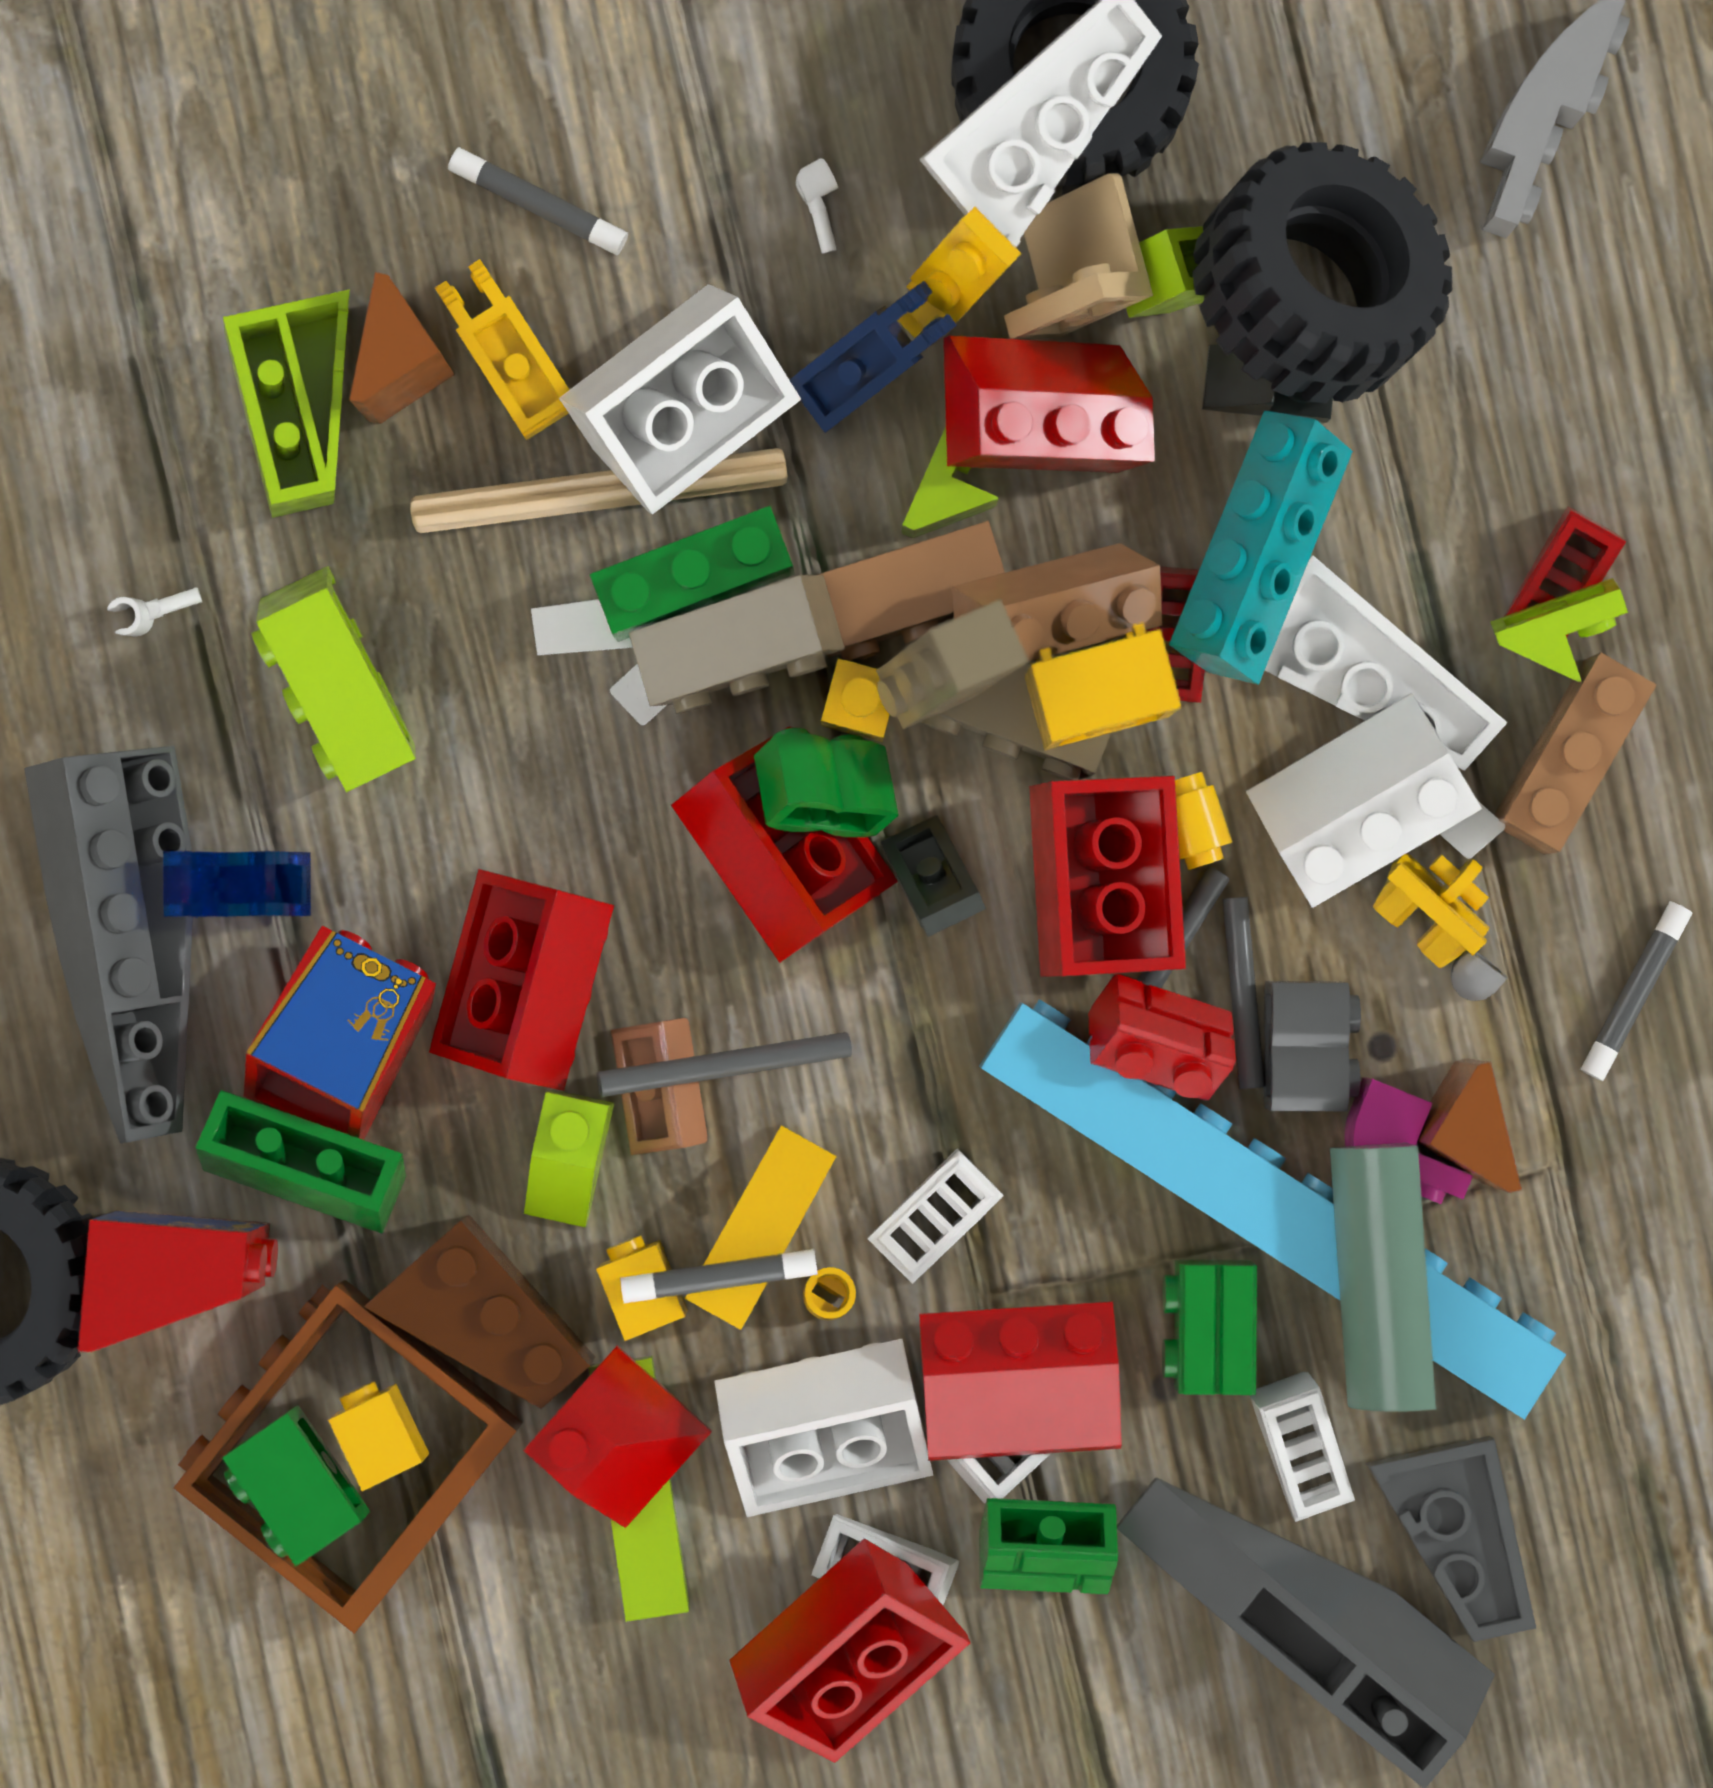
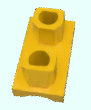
M1409 853L1397 858L1392 863L1387 877L1388 880L1376 897L1373 908L1391 925L1397 928L1418 907L1433 919L1435 923L1418 940L1417 946L1438 968H1443L1458 958L1465 950L1474 956L1487 942L1484 936L1490 927L1457 898L1460 896L1475 911L1489 898L1473 883V880L1483 868L1475 859L1471 858L1457 869L1442 854L1438 856L1429 866V869L1445 883L1444 885Z

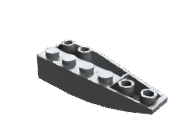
M175 746L62 757L26 767L24 770L45 896L57 951L81 1037L119 1142L127 1143L182 1132L195 866Z
M1157 1477L1117 1524V1529L1194 1597L1422 1788H1427L1466 1740L1495 1674L1394 1590Z

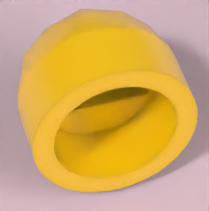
M834 1267L822 1268L817 1271L818 1275H812L807 1280L803 1289L804 1304L813 1316L821 1320H836L844 1316L852 1308L856 1298L855 1285L851 1277L843 1270ZM818 1284L827 1292L843 1299L840 1307L837 1308L812 1293L815 1285Z

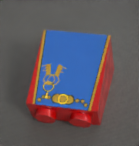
M321 926L246 1052L243 1097L364 1140L432 1007L437 983L429 980L427 973L412 962L403 959H397L393 962L372 951L370 944L366 940L352 932L340 930L336 933Z
M122 1210L90 1219L78 1351L93 1352L239 1300L264 1287L265 1277H274L278 1259L277 1239H269L270 1223Z

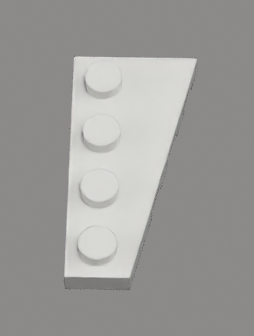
M1099 0L919 160L964 215L976 207L1017 247L1021 242L1019 240L1035 216L1043 210L1054 194V189L1072 162L1078 159L1093 137L1091 136L1110 107L1116 104L1162 35L1134 0Z
M1312 555L1265 671L1363 720L1372 717L1410 693H1413L1456 766L1465 771L1508 722Z

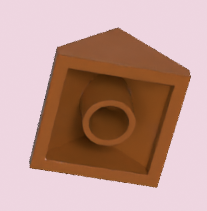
M375 272L349 400L368 422L381 424L455 374L389 275Z
M1468 1058L1455 1061L1430 1101L1433 1104L1417 1144L1461 1171L1473 1175V1178L1484 1185L1508 1193L1522 1190L1491 1062Z

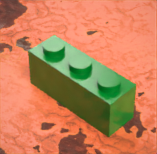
M767 506L589 575L611 633L619 642L630 638L628 632L748 593L795 574L791 558L771 506Z
M220 1090L195 1147L202 1169L205 1172L381 1234L384 1232L406 1178L403 1154L223 1090Z

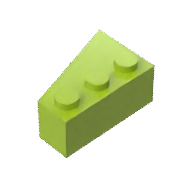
M350 289L223 317L225 338L272 518L334 504Z
M326 566L260 598L256 618L259 629L252 632L251 635L265 664L269 668L278 664L290 685L282 689V694L294 719L298 724L308 720L319 742L311 747L325 777L330 780L338 776L347 793L415 760L416 753L413 739L380 672L377 673L360 641V638L363 636L353 618L349 619L332 587L337 583L329 566Z

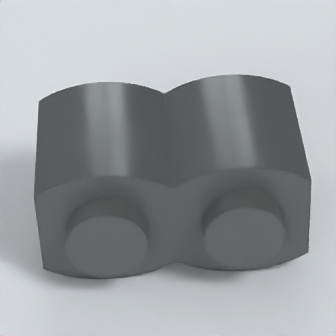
M1265 981L1264 1108L1270 1111H1348L1349 1097H1358L1360 1091V1065L1358 1059H1349L1348 1046L1350 1033H1359L1361 1005L1358 995H1350L1349 983L1342 981Z

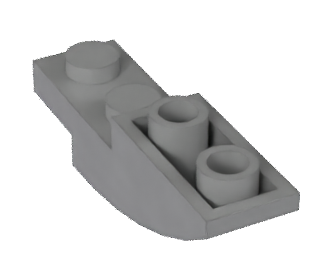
M1600 0L1588 8L1545 51L1508 102L1480 160V163L1503 171L1482 229L1483 231L1506 239L1518 226L1519 222L1528 225L1531 221L1542 192L1541 187L1533 185L1540 163L1550 165L1563 134V128L1555 126L1554 123L1572 129L1586 112L1595 114L1602 101L1609 77L1599 73L1607 52L1616 55L1625 37L1630 18L1621 15L1626 0Z

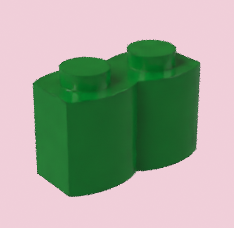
M788 728L774 734L772 739L754 755L765 822L771 828L790 832L822 830L828 834L841 837L876 836L899 816L886 747L876 742L864 740L860 735L847 734L829 740L819 735L809 734V731L803 728Z

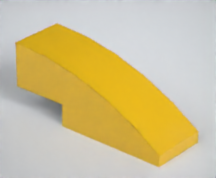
M781 1125L703 1265L784 1253L837 1156ZM768 1282L687 1294L685 1299L741 1330Z

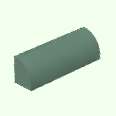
M1406 1142L1330 1147L1347 1405L1353 1409L1367 1411L1436 1410L1418 1146Z

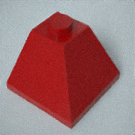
M617 1345L523 1451L571 1495L626 1528L712 1433V1430Z

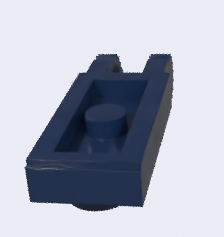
M925 281L907 292L890 307L883 306L790 379V382L801 398L800 401L824 433L832 429L924 358L921 355L923 351L957 326L951 316L947 314L944 317L936 318L923 328L922 334L911 341L898 324L897 320L907 313L914 312L927 302L928 296L933 293Z

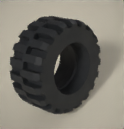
M966 0L962 7L960 24L956 26L951 65V86L955 89L954 105L960 122L967 118L1015 75L1013 66L1014 52L1021 36L1026 30L1052 16L1062 14L1083 15L1099 0ZM1134 0L1162 37L1132 79L1131 86L1125 97L1117 106L1106 113L1091 136L1093 137L1078 159L1072 162L1057 184L1062 186V195L1108 173H1118L1121 177L1129 173V175L1135 178L1150 166L1152 158L1158 152L1163 153L1173 140L1189 105L1199 63L1195 61V53L1199 45L1196 25L1187 23L1186 16L1189 5L1186 0Z
M1302 142L1298 148L1297 146L1287 145L1272 151L1266 159H1259L1223 198L1203 224V232L1196 240L1193 253L1195 264H1198V266L1192 271L1196 295L1204 296V301L1199 305L1201 314L1207 327L1215 326L1220 335L1216 339V343L1227 357L1233 352L1244 363L1241 370L1254 380L1263 377L1272 382L1271 390L1289 397L1296 391L1301 392L1302 400L1326 403L1332 397L1334 401L1338 402L1358 399L1364 392H1373L1385 384L1436 334V328L1444 321L1449 309V297L1447 295L1452 291V266L1444 265V262L1450 257L1445 234H1437L1434 226L1437 224L1438 218L1429 203L1422 206L1414 196L1417 188L1405 177L1401 180L1394 177L1388 172L1390 165L1373 156L1366 160L1358 156L1359 149L1346 145L1336 144L1332 150H1328L1327 142ZM1287 239L1308 244L1323 252L1334 261L1347 277L1353 289L1357 307L1338 303L1316 290L1295 265L1288 248Z
M0 1158V1230L17 1244L26 1259L31 1276V1298L22 1323L10 1334L0 1339V1405L17 1400L53 1381L55 1376L69 1369L81 1356L78 1351L89 1220L93 1219L91 1213L81 1216L73 1205L79 1197L66 1185L55 1187L48 1182L49 1173L35 1166L22 1168L15 1165V1160Z

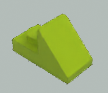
M946 427L902 524V534L911 538H916L993 509L998 502V497L954 478L956 471L968 475L971 467L947 466Z
M1611 578L1493 620L1490 623L1500 646L1568 678L1581 682L1566 635L1577 631L1579 637H1589L1605 632L1616 625L1615 617L1628 613L1620 587Z

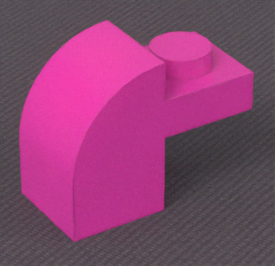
M1363 1077L1360 1083L1359 1095L1354 1098L1346 1119L1345 1146L1406 1142L1416 1145L1433 1103L1377 1080ZM1418 1153L1421 1196L1441 1205L1446 1193L1464 1199L1473 1175Z

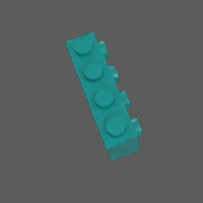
M1266 410L1262 414L1169 643L1171 647L1208 673L1257 685L1261 681L1353 453L1347 445L1316 419Z

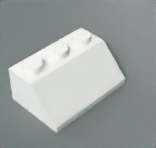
M709 284L559 398L592 449L652 515L801 400L739 298Z
M1410 693L1246 791L1279 854L1312 908L1482 809L1413 693Z
M903 1338L884 1343H871L862 1348L822 1357H808L799 1362L764 1370L746 1371L737 1376L714 1381L724 1444L747 1517L933 1476L931 1462L928 1461L926 1439Z

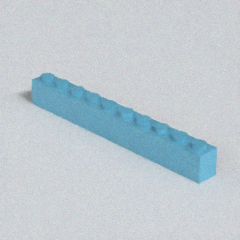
M1039 999L1033 1009L1024 1003L1018 1004L980 1063V1068L1340 1300L1333 1189L1309 1173L1306 1174L1300 1183L1280 1170L1286 1160L1285 1157L1253 1138L1248 1148L1226 1135L1232 1123L1200 1103L1195 1112L1192 1113L1172 1100L1176 1094L1174 1090L1140 1079H1128L1118 1074V1072L1091 1064L1089 1042L1092 1036L1085 1044L1065 1031L1071 1019ZM1425 1248L1433 1361L1525 1420L1566 1356L1565 1353L1550 1344L1556 1333L1524 1312L1515 1322L1498 1311L1496 1307L1502 1298L1469 1277L1463 1287L1442 1274L1448 1263Z

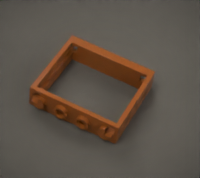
M345 1279L335 1285L331 1291L322 1284L313 1297L305 1303L298 1314L306 1320V1323L291 1341L282 1334L268 1349L258 1363L266 1371L251 1391L242 1384L228 1399L217 1414L226 1421L211 1441L201 1435L188 1449L187 1454L178 1464L186 1472L173 1488L355 1634L523 1422L423 1341L366 1309L364 1306L371 1300ZM344 1311L349 1313L488 1425L357 1590L353 1589L314 1556L309 1557L296 1567L288 1555L280 1558L271 1549L262 1534L261 1525L265 1521L260 1513L248 1503L244 1504L231 1489L213 1476L224 1462L222 1457L236 1447Z

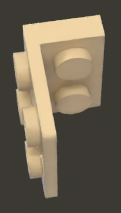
M1108 173L1048 202L1040 214L1035 216L1024 232L1039 290L1027 294V305L1004 315L1010 339L1055 338L1064 336L1153 296L1120 174Z

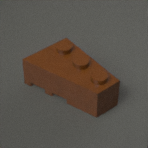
M470 1215L460 1220L364 1306L371 1312L540 1409L584 1372L595 1359L593 1353Z

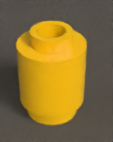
M1203 772L1175 780L1180 860L1184 859L1187 869L1191 870L1224 859L1221 846L1232 843V839L1214 785L1207 786Z

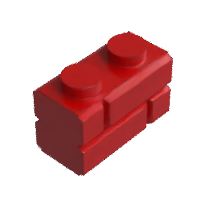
M1114 974L1089 1011V1035L1092 1036L1089 1042L1090 1063L1118 1072V1074L1125 1078L1140 1079L1174 1090L1183 1097L1198 1098L1206 1101L1212 1097L1233 1070L1236 1054L1235 1043L1231 1039L1234 1033L1231 1011L1153 985H1145L1141 981L1120 974Z

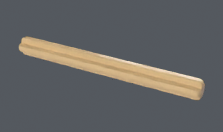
M774 448L730 454L672 500L783 486L787 483L788 478L784 452L782 449ZM612 470L417 495L411 499L410 510L412 523L416 531L427 533L632 506L641 503Z

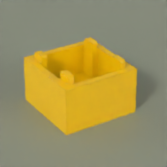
M1143 622L1133 624L1131 626L1132 632L1126 633L1125 639L1056 658H1052L1049 647L1039 650L1040 659L1034 660L1035 663L1030 665L1024 677L1044 751L1169 718L1181 708L1161 630L1146 633Z

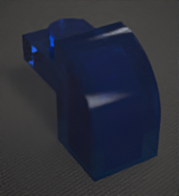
M163 852L164 917L240 918L311 916V852Z

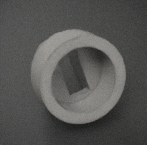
M1467 950L1455 960L1451 970L1453 988L1460 997L1470 1001L1487 999L1496 993L1508 978L1479 952L1472 956Z

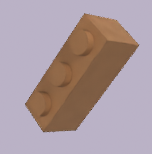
M989 521L818 574L824 575L845 647L844 650L829 654L828 658L841 654L843 660L856 662L880 653L878 642L902 635L905 645L912 644L926 632L939 626V623L954 619L952 586L1005 573Z
M1121 543L952 586L954 619L1001 599L1029 661L1040 659V649L1049 647L1051 654L1055 655L1125 636L1126 633L1132 632L1131 626L1133 624L1143 622L1145 630L1162 625L1160 565Z
M1598 653L1584 659L1578 669L1581 682L1571 681L1494 814L1500 822L1505 824L1504 832L1544 855L1558 853L1562 850L1657 686L1655 683L1603 653Z

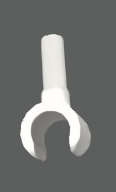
M820 158L799 171L796 177V187L802 199L808 205L810 214H812L821 253L824 254L835 251L837 248L827 208L822 197L838 189V185L828 164L824 159Z
M198 587L148 602L129 597L116 598L111 601L107 610L117 612L132 607L135 611L134 623L128 628L116 630L115 633L136 637L146 634L153 626L154 619L163 617L164 614L201 603L202 598Z

